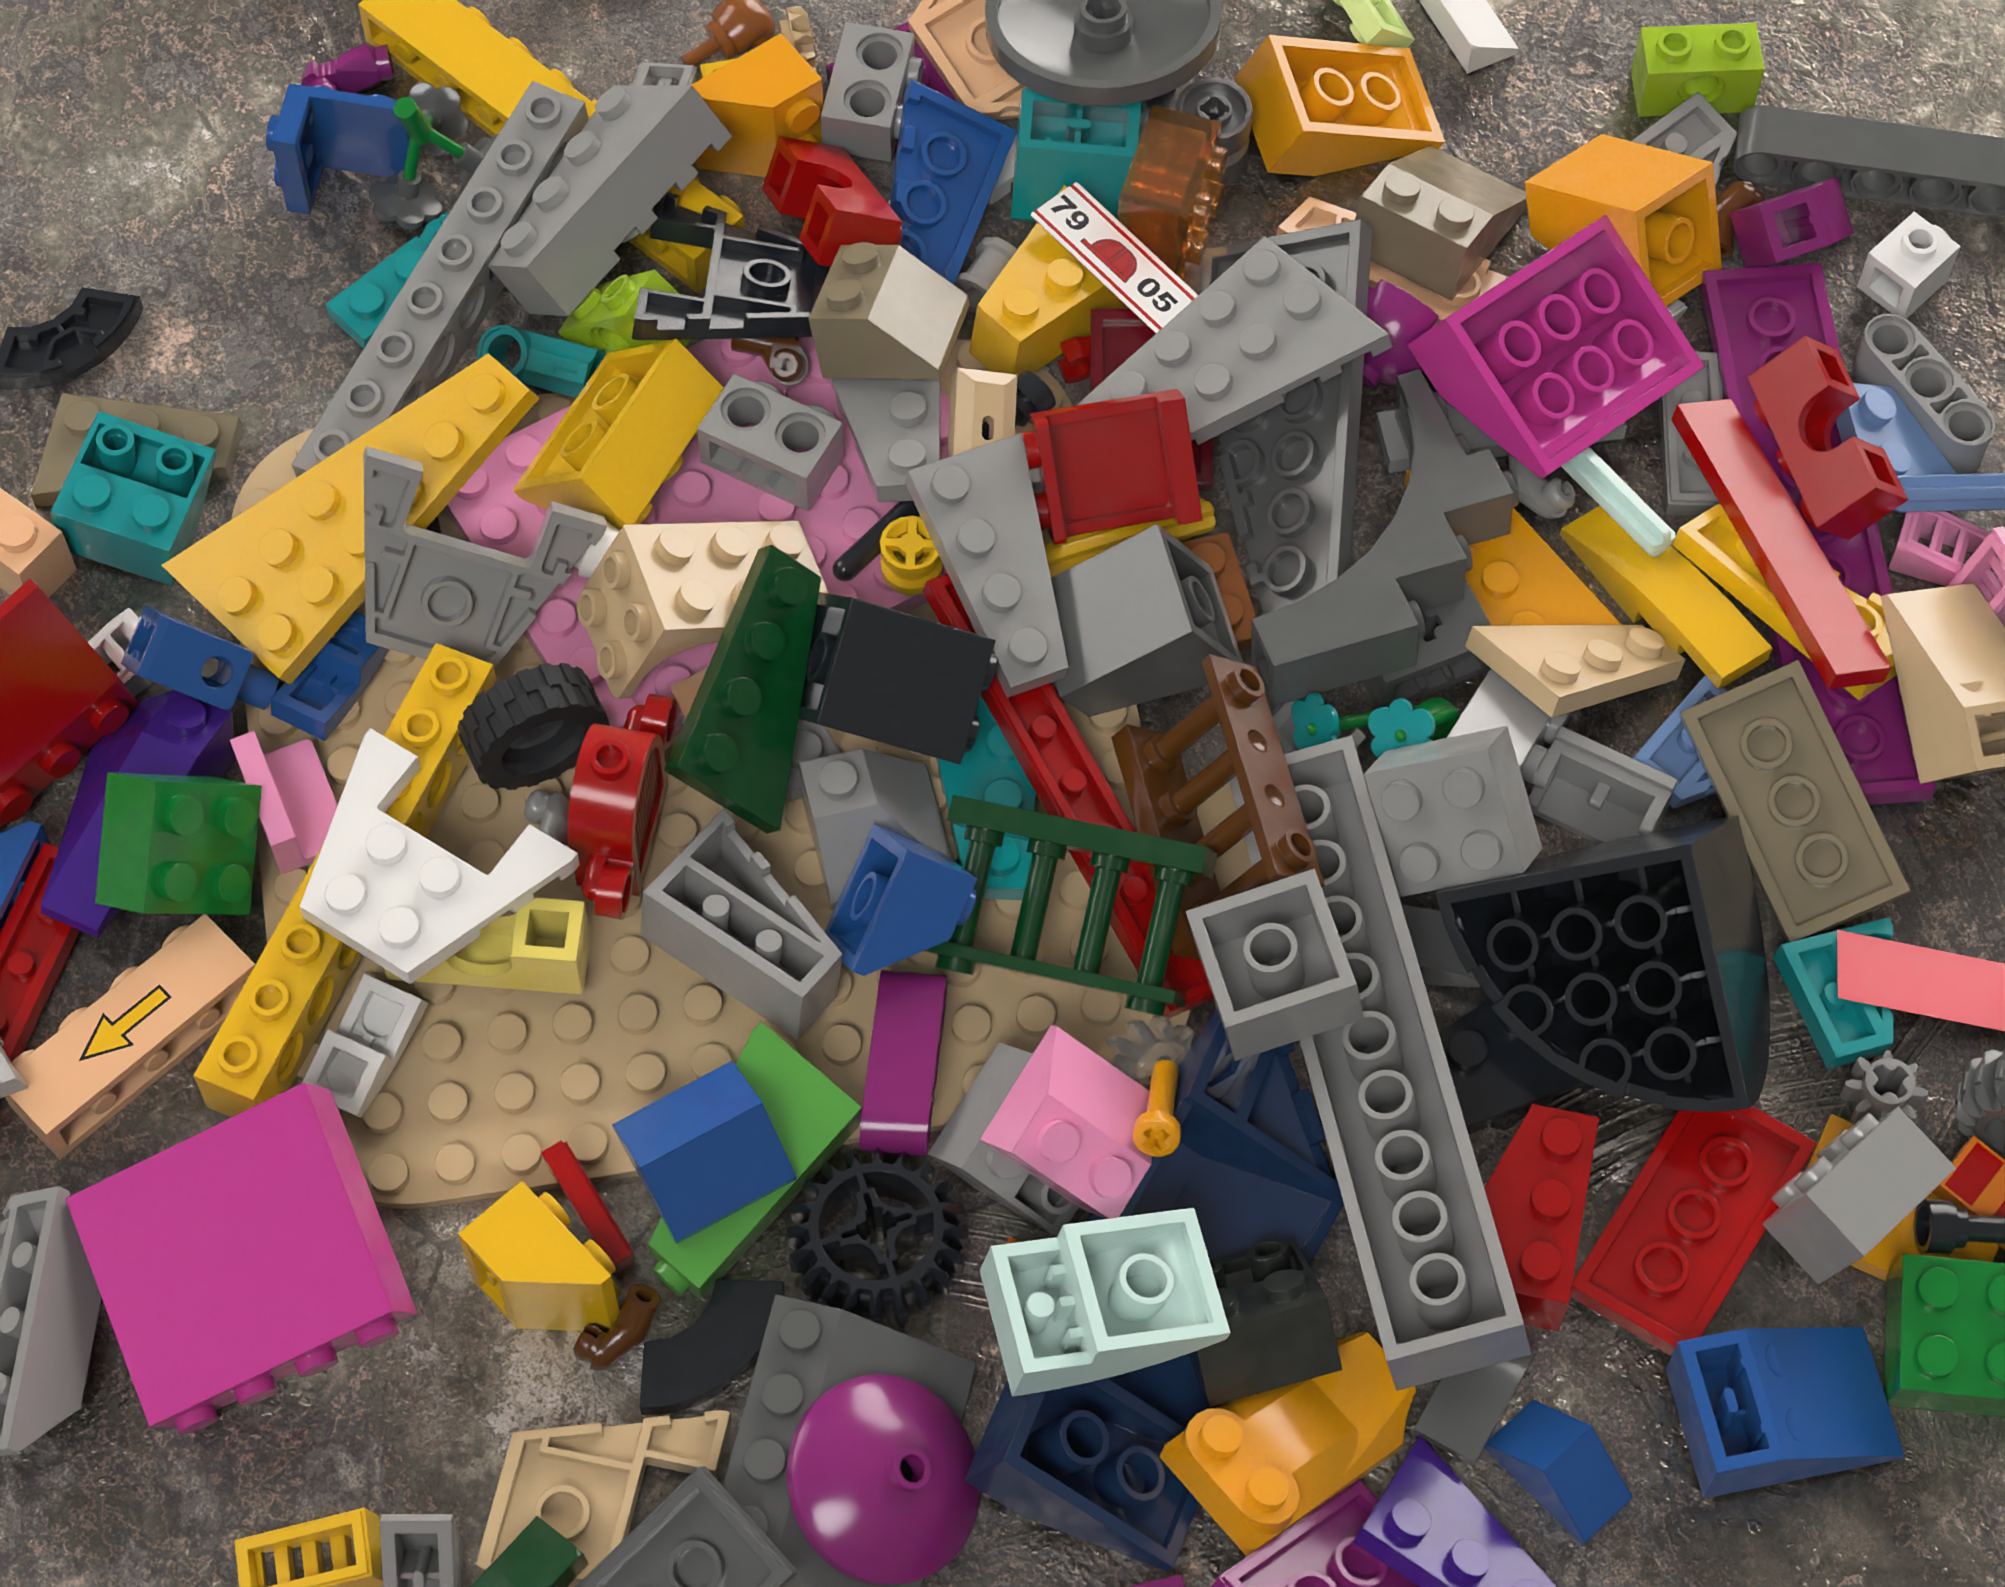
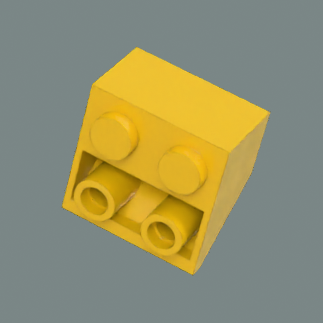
M520 1181L458 1233L474 1284L516 1329L584 1331L585 1326L596 1325L602 1331L608 1332L620 1312L617 1298L621 1295V1291L612 1279L611 1274L616 1271L613 1262L593 1240L589 1239L582 1245L566 1228L571 1224V1220L561 1205L549 1193L544 1192L537 1197L523 1181Z

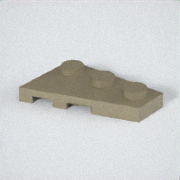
M62 393L31 497L36 508L54 505L98 411L216 449V458L209 483L225 481L230 478L243 432L240 417L229 414Z

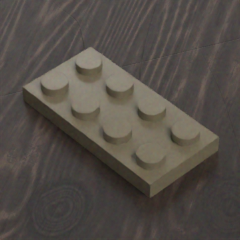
M1799 660L1680 712V719L1727 817L1739 816L1749 864L1787 943L1816 936L1909 895L1911 890Z

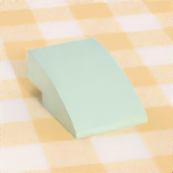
M1194 1208L1065 1224L1062 1226L1058 1236L1054 1238L991 1246L980 1268L1012 1397L1075 1386L1125 1374L1195 1352L1226 1340L1230 1335V1329Z

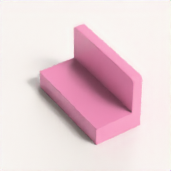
M254 731L230 739L244 782L262 785L259 820L280 874L313 863L324 843L338 806L313 742L305 739L263 755Z

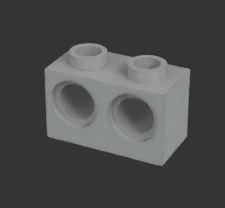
M845 22L821 113L822 144L843 147L851 156L892 162L896 142L899 139L905 88L911 79L919 83L922 82L924 59L915 57L914 33Z
M735 373L697 428L701 463L808 512L844 457L843 422L837 420L829 411L816 405L805 406L783 396L774 386L766 382H752ZM746 423L756 424L749 428L738 427ZM797 448L811 449L802 453L792 451Z

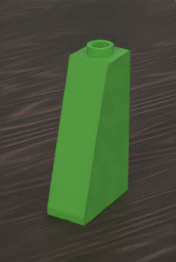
M762 1021L751 1032L736 1063V1067L762 1101L797 1180L678 1244L675 1243L661 1217L648 1243L651 1257L657 1262L651 1271L667 1288L680 1297L689 1290L702 1301L714 1288L716 1279H722L799 1194L806 1180H811L861 1123L862 1107Z

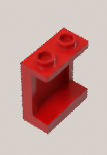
M1178 389L1030 413L1032 431L1022 432L1029 470L1035 468L1039 470L1042 492L1034 493L1040 527L1041 530L1048 529V534L1054 545L1067 543V536L1174 518L1178 525L1203 521L1186 401Z

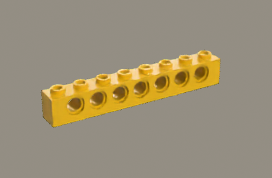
M435 643L384 734V737L418 756L421 768L387 809L385 814L425 838L430 833L470 759L458 735L460 732L457 727L459 720H462L464 717L463 712L467 706L472 705L480 693L487 691L497 682L493 664ZM321 848L193 1075L207 1108L229 1117L236 1116L290 1089L362 957L361 953L303 918L300 904Z

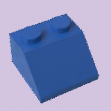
M874 823L824 932L840 950L842 962L851 971L863 976L950 940L956 926L964 924L973 910L976 900V890L973 888L978 879L944 853Z

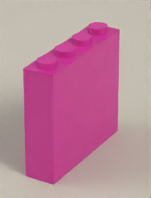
M303 1082L65 1198L149 1427L177 1428L180 1435L203 1429L219 1419L216 1410L235 1401L238 1402L239 1406H246L264 1400L278 1392L277 1381L298 1372L299 1377H308L325 1371L339 1362L337 1352L356 1343L363 1349L386 1342L400 1333L397 1327L398 1323L418 1314L331 1089Z

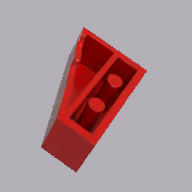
M1532 1104L1484 1189L1524 1325L1559 1332L1570 1300L1599 1117Z

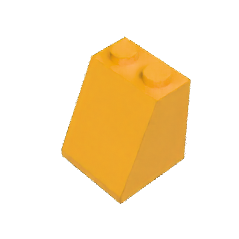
M1601 134L1525 181L1526 202L1532 237L1549 250H1552L1606 215L1665 306H1668L1702 283L1703 271L1722 270L1713 162Z

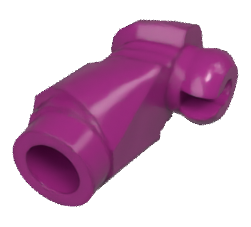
M365 42L341 53L338 59H332V61L319 65L315 60L310 61L301 77V85L310 87L321 85L336 91L355 94L380 86L383 81L395 79L387 44L375 47L374 45L367 46Z

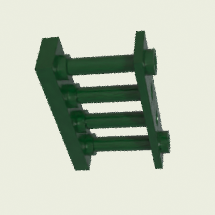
M952 795L947 821L966 828L963 839L970 842L964 869L978 880L973 888L976 890L975 904L966 922L956 926L950 940L924 950L937 955L935 967L974 975L977 963L1127 996L1124 1006L1126 1009L1162 1017L1166 1004L1184 1008L1187 995L1163 988L1185 886L1192 887L1194 876L1212 879L1218 853L1205 846ZM1004 836L1028 841L1026 852L1032 854L1010 955L973 947L995 847H1002ZM1067 849L1091 854L1089 865L1095 867L1073 969L1036 961L1058 860H1065ZM1130 862L1155 867L1153 879L1159 880L1137 983L1099 975L1121 873L1128 874Z

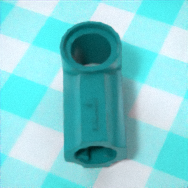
M497 325L488 329L481 336L477 346V358L479 360L489 353L523 384L577 398L604 359L606 351L542 334L531 328ZM516 339L521 348V357L518 364L512 368L507 358V352L510 344Z

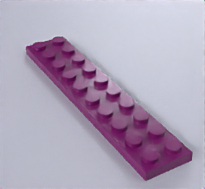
M1821 263L1703 271L1702 283L1699 286L1712 350L1717 354L1723 399H1732L1830 565L1840 573L1838 578L1842 585L1867 600L1873 592L1879 596L1893 594L1878 523L1875 522L1850 540L1813 528L1801 512L1799 502L1803 497L1795 480L1787 475L1778 462L1776 451L1780 447L1774 434L1760 420L1753 406V402L1757 398L1747 377L1802 337L1807 336L1837 349L1841 357ZM1836 421L1831 431L1832 449L1842 444ZM1768 625L1776 669L1799 660L1868 804L1930 801L1936 789L1935 783L1920 784L1897 675L1861 700L1855 698L1844 688L1829 690L1814 663Z

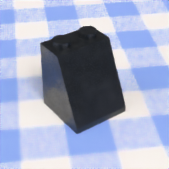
M819 592L798 719L961 765L964 753H968L972 749L978 735L979 718L975 716L981 691H986L989 688L995 675L997 658L992 652L996 640L853 597Z

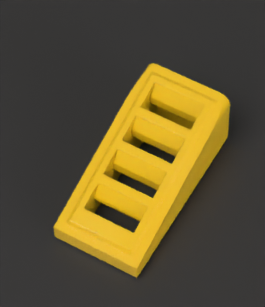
M360 1508L236 1539L234 1543L239 1587H267L264 1553L274 1552L277 1584L268 1587L383 1586L380 1536L381 1516L366 1508ZM351 1538L354 1540L356 1565H353ZM330 1542L333 1571L325 1572L322 1543ZM301 1547L304 1578L296 1579L293 1548Z

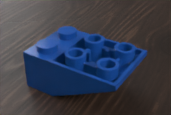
M1864 1327L1744 1328L1678 1341L1665 1369L1703 1499L1899 1460L1905 1456Z

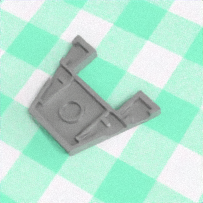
M366 446L363 453L366 643L427 659L435 643L491 663L495 668L537 617L536 611L558 584L563 585L571 576L570 569L591 544L595 546L603 537L607 528L605 517L550 501L531 555L527 558L422 529L405 523L423 474L422 462Z

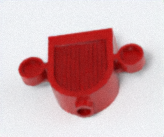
M649 694L645 705L633 706L628 711L624 728L594 723L590 726L584 737L572 782L567 836L569 848L578 853L580 863L574 872L576 885L581 886L582 894L586 899L595 902L594 910L597 916L623 920L628 910L631 895L640 897L669 785L667 772L664 771L666 767L664 754L665 749L671 743L676 722L677 701L673 697Z

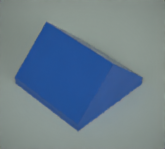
M733 1061L612 1124L614 1131L676 1244L797 1180L762 1101Z

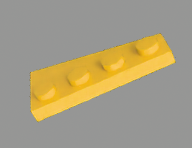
M1717 504L1680 527L1672 546L1811 660L1722 506ZM1834 570L1836 575L1839 577L1840 573ZM1844 587L1892 667L1887 678L1882 683L1844 688L1855 698L1861 700L1895 677L1897 673L1880 596L1873 592L1867 600Z

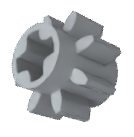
M1889 1050L1885 1051L1882 1059L1872 1064L1866 1059L1859 1057L1851 1070L1854 1079L1845 1081L1839 1098L1843 1100L1853 1101L1854 1113L1849 1122L1855 1124L1869 1112L1878 1121L1898 1106L1915 1122L1917 1115L1914 1109L1921 1108L1928 1097V1090L1922 1087H1915L1914 1074L1919 1066L1916 1063L1907 1066L1905 1063L1893 1059Z

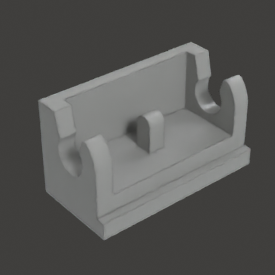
M1560 726L1548 750V754L1533 781L1535 785L1528 799L1534 815L1599 844L1657 831L1669 808L1678 779Z

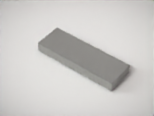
M1696 352L1705 367L1659 398L1665 515L1699 516L1715 505L1720 504L1671 420L1678 404L1723 400L1722 383L1717 354L1715 352Z

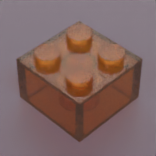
M1152 105L1119 197L1118 221L1185 282L1190 265L1200 266L1202 263L1203 249L1207 248L1209 231L1204 230L1208 217L1217 219L1225 192V184L1220 182L1227 163L1228 149L1219 147L1222 122Z

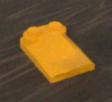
M1362 1331L1336 1339L1342 1366L1341 1371L1223 1403L1217 1408L1201 1411L1190 1420L1185 1431L1165 1444L1159 1457L1246 1557L1356 1480L1364 1478L1401 1449L1404 1442L1406 1420L1416 1393V1387L1413 1386L1396 1391L1384 1350L1368 1332Z

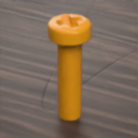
M1161 1060L1154 1065L1147 1110L1136 1119L1132 1136L1135 1146L1145 1155L1152 1157H1164L1172 1154L1178 1148L1181 1139V1126L1173 1116L1179 1068L1170 1060Z

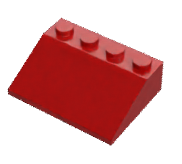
M31 578L0 604V829L6 823L13 822L23 816L39 793L55 779H60L74 770L81 759V755L101 737L117 731L127 720L129 712L139 704L120 678Z

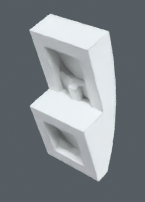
M363 974L336 1033L329 1029L327 1030L303 1082L331 1089L338 1108L361 1118L395 1068L429 1003Z

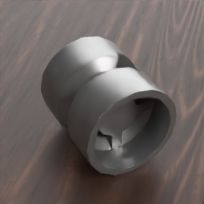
M1216 77L1200 79L1189 84L1179 95L1175 112L1172 157L1174 167L1182 179L1194 186L1207 189L1225 187L1237 181L1245 172L1248 161L1249 134L1251 131L1253 109L1250 97L1242 87L1234 82Z

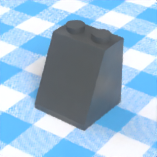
M1158 524L1051 578L1069 666L1065 678L1051 682L1062 703H1069L1088 717L1207 686L1208 681L1201 661L1209 654L1243 663L1212 567Z

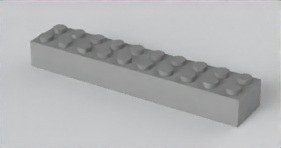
M1350 735L1284 754L1309 836L1316 848V858L1325 883L1322 890L1357 983L1364 1015L1362 1020L1301 1039L1300 1044L1386 1361L1396 1391L1531 1355L1519 1305L1353 737ZM1236 776L1229 782L1236 808L1238 809L1244 804V799ZM1252 831L1244 838L1253 866L1262 858L1254 832Z

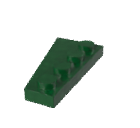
M772 544L758 549L664 769L665 772L766 834L780 831L822 578Z

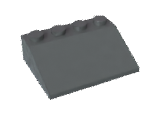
M775 1294L723 1487L798 1571L784 1587L923 1586L924 1578L898 1586H879L863 1583L837 1571L817 1554L803 1535L790 1504L786 1478L789 1447L802 1416L822 1394L847 1380L872 1374L898 1376L924 1386L940 1397L963 1424L977 1362L843 1309ZM902 1460L900 1464L901 1474L905 1480L911 1482L912 1470L909 1464Z

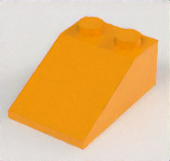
M1268 35L1234 77L1236 84L1242 87L1250 97L1253 109L1251 127L1267 173L1319 176L1404 157L1430 145L1439 149L1445 143L1410 48Z

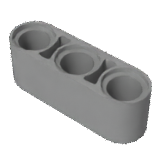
M1882 314L1874 317L1867 323L1853 362V374L1860 384L1891 386L1957 474H1973L1979 469L1996 428L1995 418L1909 320L1896 314Z

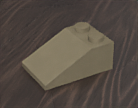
M1430 145L1389 163L1361 195L1355 220L1362 219L1372 228L1371 261L1452 301L1527 209L1526 192Z

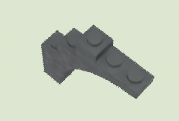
M1420 369L1397 375L1395 418L1408 449L1410 479L1392 521L1372 548L1336 580L1296 603L1252 619L1251 660L1254 666L1257 667L1273 706L1304 698L1309 693L1325 692L1417 665L1418 638L1425 635V624L1421 611L1464 599L1466 572L1472 570V556L1469 545L1510 534L1512 507L1517 506L1519 502L1518 490L1512 474L1508 470L1501 471L1490 449L1471 454L1462 433L1455 434L1448 422L1449 417L1445 400L1440 397L1437 391L1432 392Z

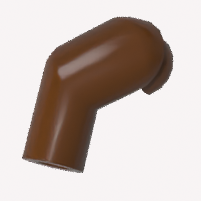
M1733 182L1716 197L1721 260L1729 258L1734 252L1733 225L1729 213L1765 201L1764 194L1759 189L1754 188L1751 182Z
M645 1284L632 1285L627 1292L618 1317L608 1333L602 1331L596 1325L585 1326L584 1331L580 1333L573 1348L575 1357L581 1361L589 1362L591 1364L590 1369L601 1371L613 1367L644 1341L661 1300L659 1293L651 1286Z

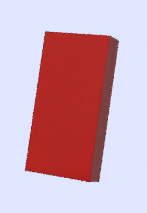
M560 1140L542 1151L541 1154L547 1167L591 1239L602 1248L616 1268L613 1275L616 1276L634 1265L636 1258L631 1246L568 1143H563Z

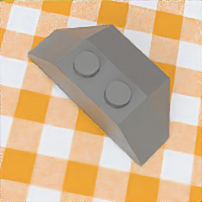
M60 1186L12 1195L2 1212L5 1220L0 1225V1456L19 1453L80 1409L84 1388L87 1383V1372L96 1324L99 1318L101 1295L65 1199L71 1196L70 1192Z

